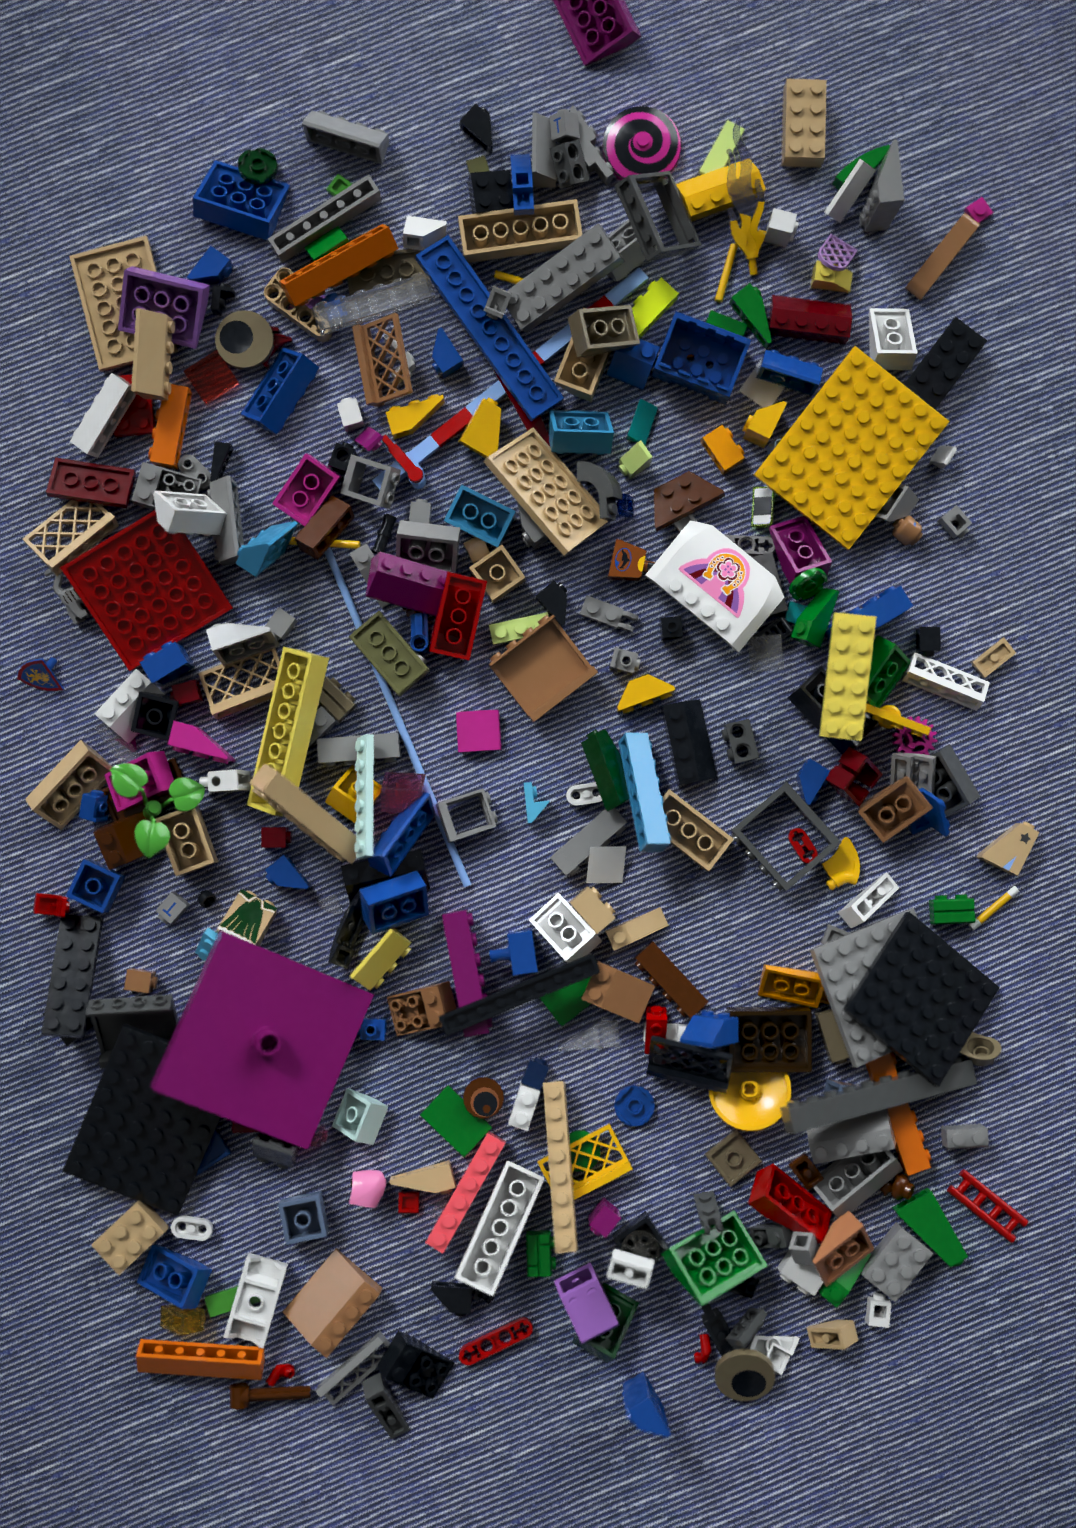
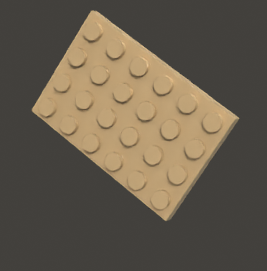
M147 235L69 256L98 368L101 372L133 364L135 334L118 330L124 270L131 266L157 272ZM173 344V345H174V351H173V353H174V352H178L177 345H176V344Z
M531 428L483 461L563 556L609 522L600 519L599 504L580 482H577V478L556 453L551 452L550 446L534 428Z

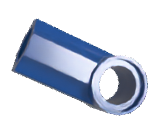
M414 613L410 615V645L414 652H417L419 655H425L428 653L430 645L428 614ZM419 640L425 641V646L422 649L415 648V644Z

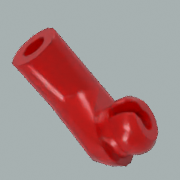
M709 1334L699 1335L701 1352L694 1353V1360L697 1364H705L711 1354Z
M289 1363L276 1365L267 1378L266 1383L274 1387L280 1377H288L289 1379L294 1377V1366Z

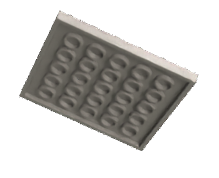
M914 908L904 910L810 950L853 1067L864 1065L892 1052V1050L842 1009L905 912H911L917 917Z

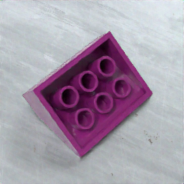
M553 0L584 66L612 55L642 37L625 0Z

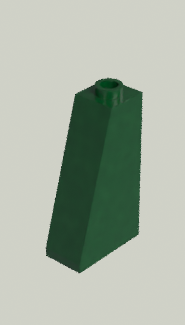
M595 729L586 735L588 739L581 742L603 804L608 812L629 800L621 754L606 729L600 732Z

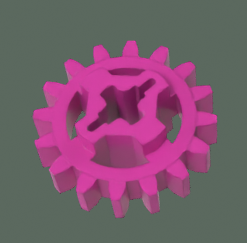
M920 716L914 719L915 722L931 727V729L934 726L933 724L926 725L927 719L920 721ZM906 727L903 730L895 728L898 732L892 734L897 739L892 744H898L899 746L896 752L902 750L903 753L929 755L928 750L932 751L935 749L932 743L937 742L936 739H933V735H936L937 732H932L931 730L929 735H927V739L925 734L922 737L916 736L918 740L916 742H913L911 735L914 734H911V729ZM916 746L923 748L920 751H912Z

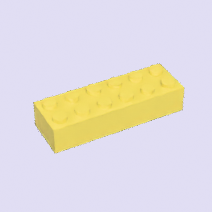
M833 613L819 736L862 741L876 617Z

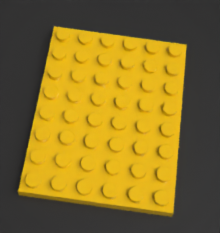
M854 346L753 476L846 550H849L950 421L858 347Z

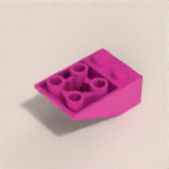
M177 721L173 722L168 745L173 746L174 751L185 754L193 751V756L205 759L213 756V761L228 764L229 761L235 762V758L203 729Z

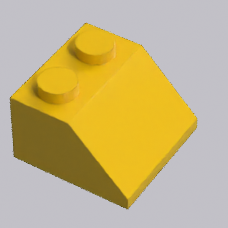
M782 401L756 410L754 416L749 415L742 429L745 432L743 439L765 448L787 402Z
M352 765L332 787L325 803L355 823V802L357 800L355 783L357 781V771ZM373 780V805L385 789L375 780Z

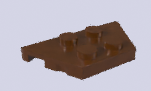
M690 471L655 488L654 522L656 532L725 497V492Z

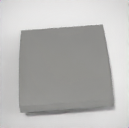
M893 753L891 758L890 785L908 776L918 789L923 787L934 794L936 756L915 753Z

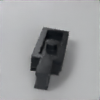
M709 1302L701 1306L705 1313L701 1315L702 1322L722 1357L734 1350L726 1340L731 1330L718 1308L712 1309Z

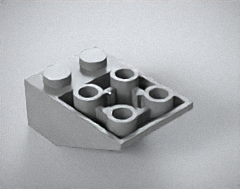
M142 462L131 501L134 505L156 510L153 496L154 490L198 494L202 479Z

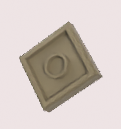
M734 1129L705 1153V1156L730 1187L762 1162L737 1129Z

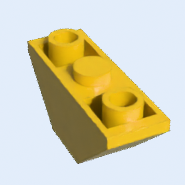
M649 674L628 682L616 710L626 714L633 711L634 706L639 704L645 707L652 704L653 699L658 697L664 700L672 696L671 693L675 691V687Z

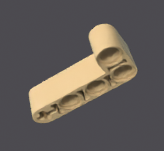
M283 267L279 269L264 289V296L268 304L317 341L327 342L330 340L332 331L329 323L309 307L303 305L300 307L294 306L292 310L285 309L290 303L279 281L293 274V272L289 268ZM272 293H279L276 298H270ZM304 316L311 317L308 322L301 321ZM317 327H318L319 329H321V330H324V329H325L326 331H325V332H323V331H320V332H319L318 329H317Z

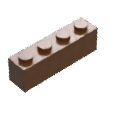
M653 941L647 944L635 956L637 960L635 965L642 972L646 970L651 975L648 979L656 987L660 985L665 990L662 994L669 1002L674 1000L679 1005L676 1009L683 1017L688 1015L692 1018L693 1015L697 1014L708 1003L706 998Z

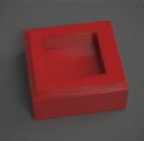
M399 1191L398 1213H419L420 1191Z

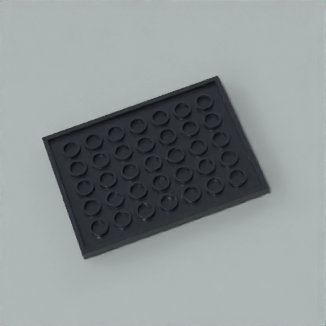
M124 1023L62 1172L179 1216L221 1116L152 1090L150 1085L170 1041Z

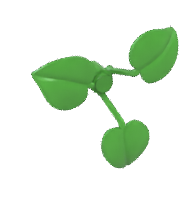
M125 763L115 765L110 769L113 787L120 796L131 798L136 796L139 791L142 794L143 804L145 805L143 814L150 821L142 820L137 824L135 840L140 851L149 859L161 851L170 840V832L167 826L160 822L155 823V819L161 813L162 808L174 801V806L178 811H190L203 799L205 788L190 778L181 777L175 779L169 787V794L172 798L160 804L156 800L147 801L145 790L142 787L147 783L148 776L141 767Z

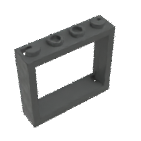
M670 171L628 175L614 185L646 261L686 255L701 246V242ZM655 187L679 245L664 247L639 188Z
M787 782L731 830L733 833L731 837L738 845L741 843L747 849L745 853L752 861L756 859L761 864L758 866L759 869L766 876L769 874L774 879L772 883L779 891L783 889L785 892L842 843ZM782 794L790 800L829 844L827 848L788 882L782 878L741 832L747 824Z

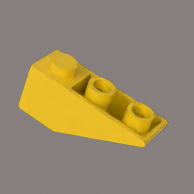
M434 394L427 397V400L424 401L414 400L404 407H391L386 412L393 439L405 437L417 431L445 403L444 396Z

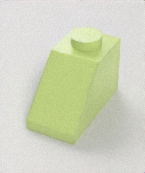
M640 440L620 458L618 468L624 476L627 475L631 479L650 466L652 455Z

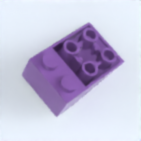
M591 1262L554 1280L559 1296L582 1344L619 1326L600 1278Z

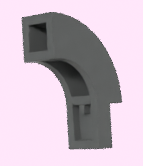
M578 461L577 482L585 485L593 484L599 494L600 519L609 522L616 521L618 511L616 501L623 500L622 491L617 479L603 467L590 462Z

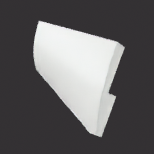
M755 1335L747 1349L756 1350L766 1355L771 1360L775 1373L782 1375L800 1338L797 1336Z

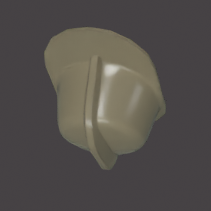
M972 1032L960 1053L968 1056V1059L972 1060V1063L976 1066L993 1065L995 1058L1000 1055L1002 1047L996 1039Z

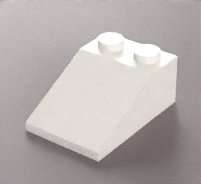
M869 309L870 358L885 370H912L917 356V349L909 309Z
M559 893L529 919L567 963L588 955L602 942L593 929Z

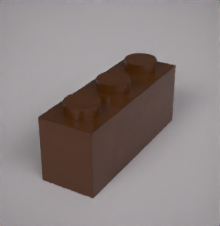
M331 496L324 502L319 511L310 518L306 526L297 533L295 541L299 550L318 560L355 518L351 505L334 496Z

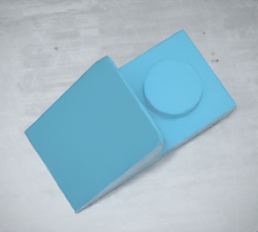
M532 782L524 783L528 824L533 823L550 802H534L533 798H537L536 786H532Z

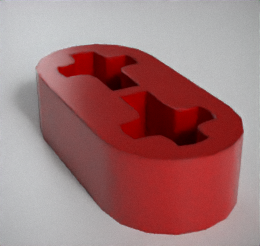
M794 828L789 832L788 841L799 859L804 863H810L818 855V852L806 832L801 828ZM794 832L802 834L800 838L803 843L802 845L798 841L792 840ZM805 846L808 851H813L811 854L812 859L803 857L805 851L802 847Z

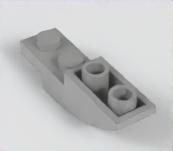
M572 106L570 107V112L578 114L580 138L576 140H580L588 174L595 170L604 184L608 185L613 180L614 170L609 162L605 163L602 159V153L596 146V131L592 126L587 125L583 113L580 110L577 111Z

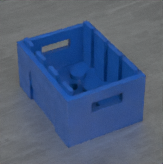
M675 311L655 363L652 377L669 384L671 382L726 405L751 339ZM693 355L694 361H688L687 356ZM707 362H712L713 367L711 369L706 367L705 364Z

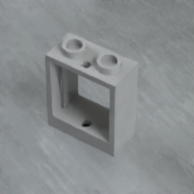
M351 454L340 494L390 509L394 501L396 486L400 481L401 470ZM366 465L385 470L377 500L358 494Z
M484 788L436 804L448 843L496 827L495 823L498 822L495 811L490 809L491 798L488 791H484ZM478 796L487 825L456 835L447 806Z

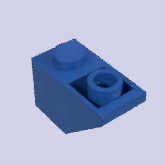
M810 758L806 759L796 776L801 798L808 806L811 803L815 804L820 794L818 791L821 786L825 787L828 783L825 779L830 770Z

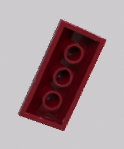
M772 295L768 322L770 335L846 345L849 340L852 325L851 305Z

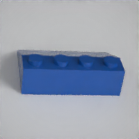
M215 160L193 196V217L268 241V238L272 236L277 226L290 184L273 179L271 182L263 185H254L241 178L238 167Z

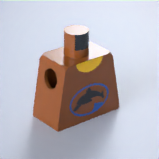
M616 539L607 579L640 581L642 572L647 573L655 562L645 560L646 550Z

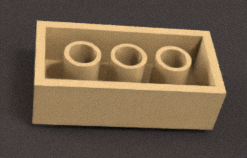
M786 80L783 89L782 166L821 168L825 159L827 80Z
M668 789L662 797L663 810L667 816V829L671 835L670 843L704 870L710 871L734 839Z

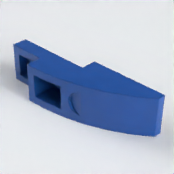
M530 154L510 155L514 215L534 214Z

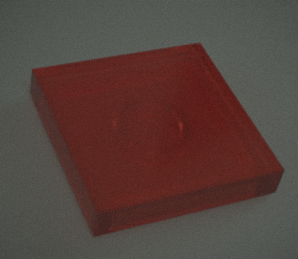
M217 349L184 370V373L206 405L239 385L238 380Z

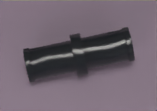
M389 514L384 515L380 530L376 532L377 538L372 549L374 554L385 552L388 541L392 539L391 533L397 520L396 517Z

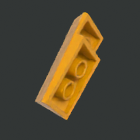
M763 965L758 990L759 996L818 1008L819 1003L829 1004L817 971Z

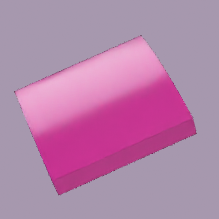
M499 710L456 712L458 752L501 750Z

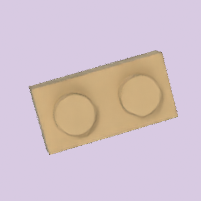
M1003 637L972 661L971 664L982 678H986L1015 655L1016 652Z

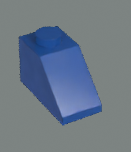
M210 245L188 274L187 279L204 284L222 282L224 278L230 276L233 265L229 258Z
M440 327L437 331L432 354L433 364L431 365L437 375L441 374L445 378L463 367L464 364L463 359L443 328Z
M283 855L265 869L267 872L266 878L272 885L276 884L277 886L309 889L311 887L310 883L287 855Z

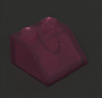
M385 772L381 787V812L389 814L403 812L421 797L426 774Z

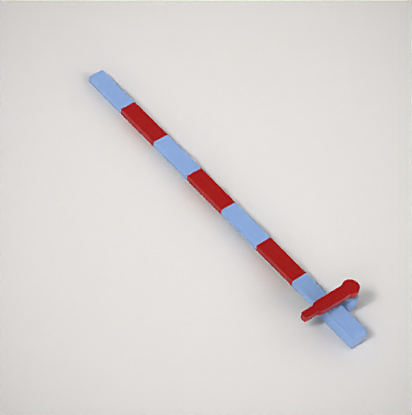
M640 267L637 268L589 308L619 305L645 284L649 277ZM569 324L533 352L541 366L568 346L572 337ZM499 380L410 452L404 453L387 435L383 436V443L389 448V453L396 460L390 467L401 470L400 481L408 476L413 488L421 489L426 485L425 473L420 464L467 427L483 398L486 400L491 398L498 402L507 395ZM385 470L372 480L379 491Z

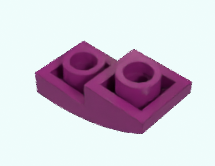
M366 427L353 441L366 452L370 450L374 452L382 445L380 441L384 437L371 427Z

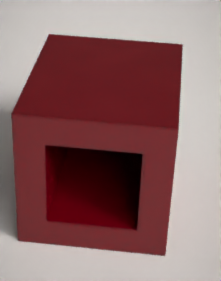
M197 680L171 686L170 697L179 701V707L204 701L199 681Z
M261 827V848H289V843H292V832L289 831V827Z

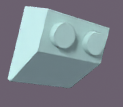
M347 1088L332 1127L355 1142L374 1145L388 1106L375 1098Z

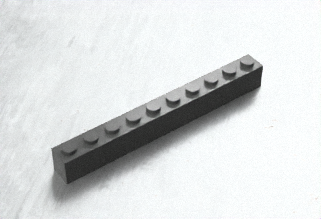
M958 1056L940 1086H934L916 1070L911 1073L907 1070L898 1072L896 1077H891V1075L879 1077L880 1081L873 1082V1080L861 1082L859 1087H855V1085L845 1086L843 1091L840 1092L836 1090L824 1092L825 1096L805 1097L806 1101L799 1102V1100L789 1101L787 1106L780 1107L785 1132L796 1134L975 1085L977 1080L972 1060L963 1059V1056Z

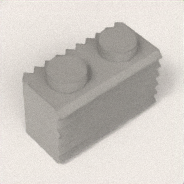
M980 1123L941 1126L942 1146L946 1149L989 1146L988 1128Z

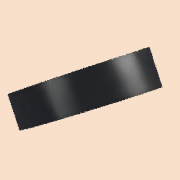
M360 890L354 896L343 915L329 955L328 962L348 969L355 953L353 946L365 922L362 914Z

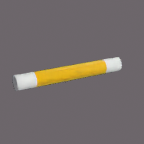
M1013 886L981 913L975 919V923H970L968 926L973 931L1018 894L1020 892L1018 888Z

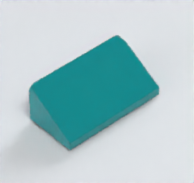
M643 399L639 400L627 435L628 440L634 442L641 440L646 445L658 407Z

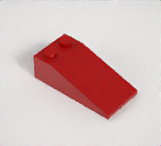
M447 572L428 651L470 660L486 590V580Z
M774 1163L757 1171L748 1204L764 1217L792 1231L813 1233L817 1243L822 1244L827 1235L832 1211Z

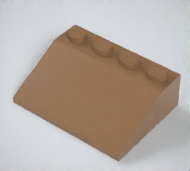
M335 1248L282 1313L309 1344L327 1358L378 1298L382 1287Z

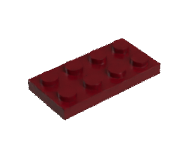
M55 457L46 494L48 497L127 508L136 472L134 469Z

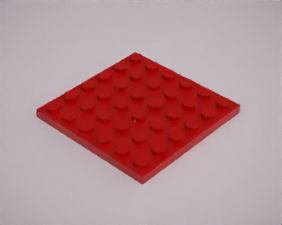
M156 510L60 567L129 671L141 665L140 662L144 660L143 657L148 653L160 651L161 646L167 642L172 641L173 643L182 640L233 609V606L185 533L170 534L166 532L157 521Z

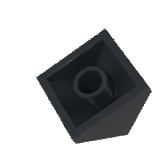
M140 691L131 731L169 741L179 701L168 695Z

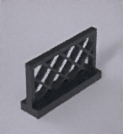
M652 1035L646 1075L727 1094L731 1078L733 1054ZM656 1044L662 1045V1046H664L665 1048H662V1049H661V1048H659ZM677 1049L683 1050L684 1053H680ZM671 1052L674 1056L670 1057L666 1053ZM697 1054L704 1055L705 1057L700 1058ZM691 1057L694 1061L690 1062L686 1058ZM717 1059L725 1060L727 1062L721 1063ZM708 1062H711V1063H713L715 1066H711V1067H710L707 1063H708Z

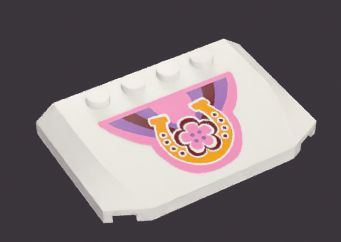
M691 520L645 574L650 581L660 589L662 588L738 653L784 599L781 588L773 574L713 525Z

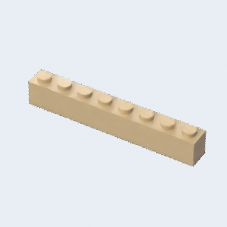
M564 1081L543 1083L555 1253L577 1252L578 1241L566 1083Z

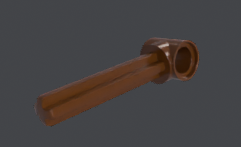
M234 1383L229 1386L231 1409H244L250 1405V1402L306 1399L311 1397V1386L309 1385L250 1389V1385L248 1386L247 1383Z

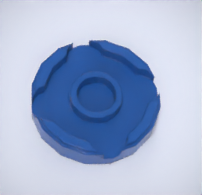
M626 1086L619 1091L615 1098V1113L619 1120L628 1126H642L654 1114V1098L642 1086Z

